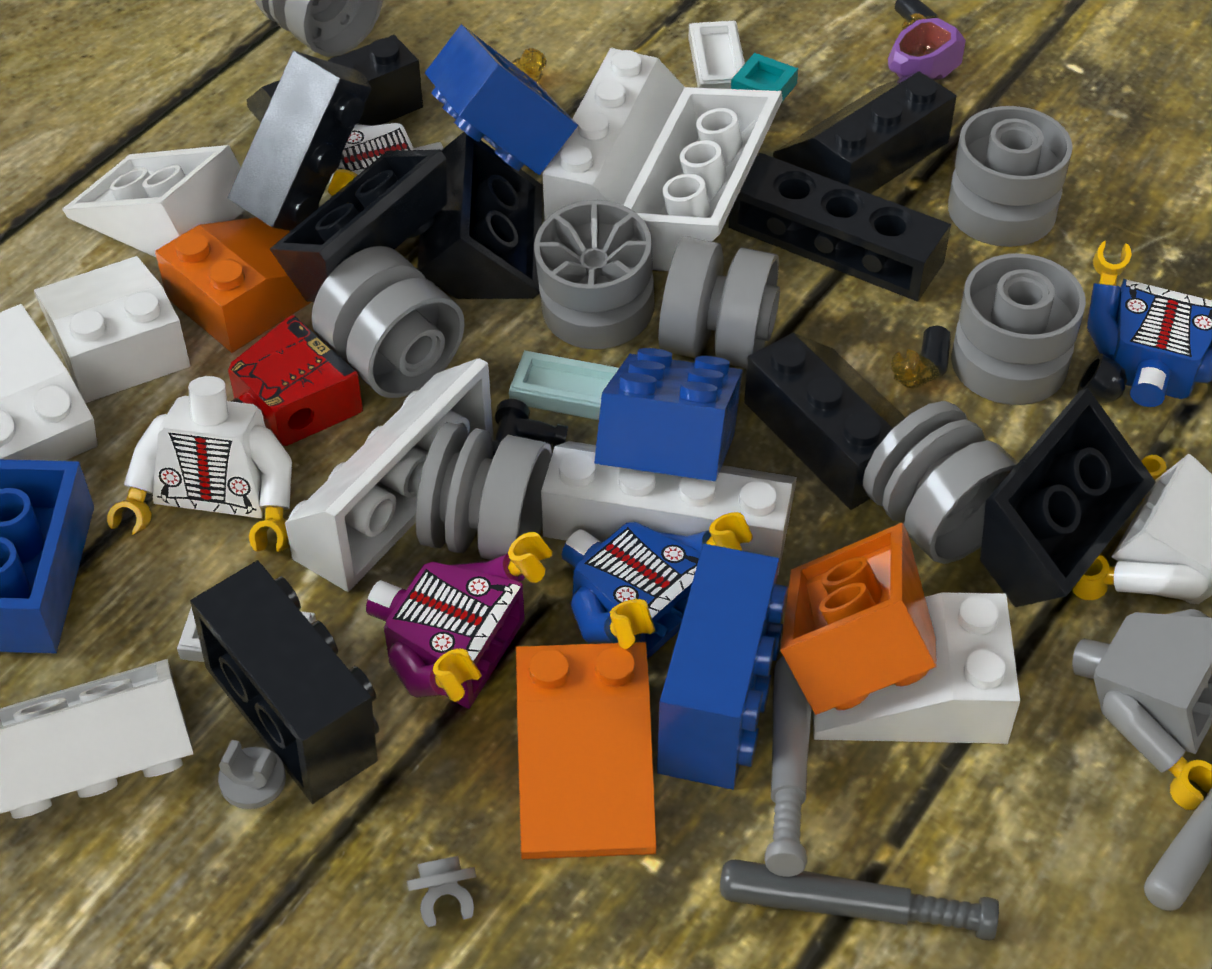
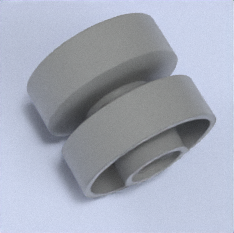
M1019 106L993 107L980 111L970 117L960 132L955 170L952 176L948 199V212L954 224L971 238L995 246H1022L1036 242L1046 236L1056 221L1062 196V186L1066 179L1072 154V141L1066 129L1058 121L1042 112Z
M603 200L573 203L550 215L540 226L534 242L542 314L547 327L562 341L585 349L612 348L638 336L649 324L655 307L651 234L645 221L630 208Z
M682 237L675 250L665 285L659 321V348L672 354L696 358L704 351L711 332L714 330L716 331V357L730 361L731 366L747 369L748 356L764 348L765 341L770 340L774 329L780 299V287L777 286L779 256L774 253L741 247L731 262L727 276H723L724 256L720 243Z
M384 246L361 250L340 263L322 284L312 308V326L316 335L346 363H349L358 373V376L376 393L387 398L408 396L413 391L420 390L436 373L444 371L460 346L465 326L463 312L457 303L433 282L427 280L400 253Z
M1014 253L999 255L977 265L970 272L965 282L959 321L951 353L952 366L959 380L975 394L1002 404H1032L1055 394L1066 380L1074 351V343L1079 333L1086 305L1085 293L1076 277L1058 263L1030 254Z

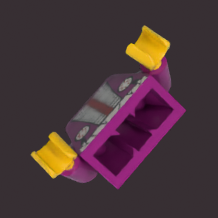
M527 532L522 534L511 544L507 554L487 562L455 565L437 562L424 564L407 590L382 580L373 586L367 599L366 613L386 622L384 633L389 664L411 696L421 698L445 695L459 705L468 709L471 708L525 621L523 583L520 582L526 578L531 583H537L545 575L546 569L540 560L550 558L553 551L538 533Z

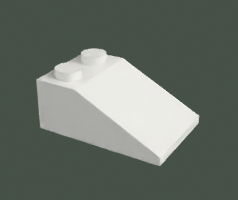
M229 145L130 154L62 210L67 218L156 257L155 251L200 224L243 219L242 213L245 209L227 198L241 166Z
M137 256L34 289L42 312L85 403L191 367L179 318L160 282Z
M19 304L0 312V459L66 461L97 447L94 418L68 370L23 305Z
M942 592L926 596L925 599L936 636L937 667L930 669L923 678L907 686L892 684L872 692L863 702L850 709L836 710L832 708L817 715L812 710L814 740L1008 744L1020 704V695L1007 595L998 593Z

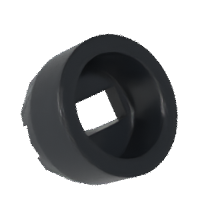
M1100 353L1085 370L1079 382L1077 392L1089 388L1098 402H1114L1124 393L1127 383L1125 369L1113 359Z

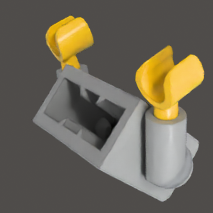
M1196 609L1169 614L1135 612L1126 616L1110 644L1085 638L1081 639L1074 651L1073 671L1078 676L1094 679L1101 711L1105 718L1161 773L1169 770L1175 776L1170 784V794L1178 806L1186 810H1195L1204 800V797L1199 790L1191 785L1189 780L1197 783L1203 791L1208 793L1212 788V764L1203 760L1188 762L1183 757L1185 751L1196 754L1212 724V618Z

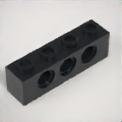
M759 153L729 213L728 228L918 302L944 264L951 224Z

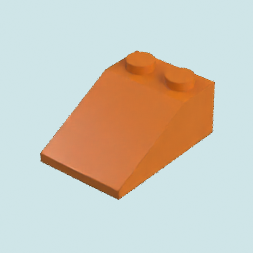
M257 217L200 224L155 251L164 290L168 299L231 353L311 303L306 302L270 251V248L290 231L272 228Z
M903 522L791 569L780 651L815 715L832 708L836 710L850 709L863 702L872 692L892 684L896 686L913 684L923 678L930 669L937 667L936 636L909 535Z
M635 642L628 649L620 647L619 643L516 647L521 858L543 859L656 854L651 713L646 642Z

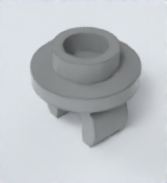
M232 739L219 763L218 782L223 797L233 806L242 809H256L268 805L280 795L285 786L286 773L282 760L276 753L266 748L248 747L242 749L240 741Z
M459 856L418 864L420 878L408 880L407 887L408 891L428 887V891L422 898L420 906L424 923L428 927L436 926V916L433 910L434 903L440 896L445 894L453 895L458 899L463 919L472 918L474 912L473 899L467 889L459 885L457 881L476 877L475 867L461 869Z

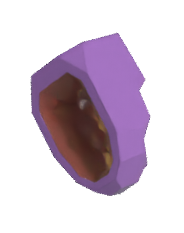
M939 18L917 20L901 31L888 57L889 69L896 73L899 79L918 71L931 79H942L962 64L966 39L956 27Z

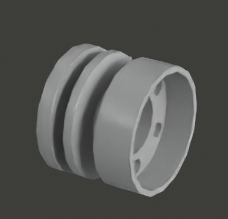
M255 0L257 6L267 18L276 22L282 29L291 32L297 40L314 52L326 57L343 55L357 47L373 29L380 16L383 0Z
M947 401L927 404L911 413L888 433L875 449L865 468L863 487L867 495L877 505L883 506L886 514L892 520L904 523L909 537L933 561L947 564L960 560L981 547L986 500L1018 462L999 444L985 440L982 429L976 423L968 421L966 414L959 407Z
M446 422L438 430L430 446L419 483L415 520L416 535L420 545L441 549L446 543L449 551L464 554L478 531V550L481 558L493 560L507 554L511 544L522 534L536 532L540 535L543 526L541 490L552 457L551 445L542 441L507 435L500 442L493 457V442L490 432L475 428L469 434L467 427Z

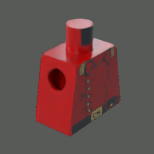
M294 314L282 321L233 360L228 368L234 399L231 402L254 404L262 412L266 428L273 432L282 446L293 444L354 417L363 411L358 373Z

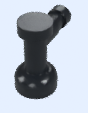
M505 399L496 408L495 421L498 424L495 441H492L493 457L500 442L507 435L553 444V447L566 442L568 426L557 424L556 427L542 421L529 419L530 409L524 402L517 399Z

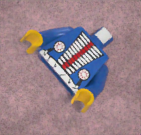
M1103 241L1093 258V266L1096 272L1100 274L1099 284L1093 283L1087 321V330L1099 354L1102 353L1113 359L1125 369L1127 376L1126 385L1131 386L1130 396L1134 402L1141 406H1159L1165 400V396L1178 399L1188 398L1196 383H1209L1212 381V300L1123 279L1121 287L1116 286L1117 276L1125 270L1132 256L1131 248L1125 243L1121 252V263L1111 264L1104 258L1103 251L1106 241Z
M739 512L724 514L711 523L708 531L689 536L656 532L637 522L624 524L604 542L596 539L583 529L574 532L566 541L561 556L564 561L575 567L571 608L583 639L589 644L619 643L620 647L624 649L633 646L635 642H646L647 659L652 656L680 629L703 543L742 551L740 544L749 543L753 539L745 517Z

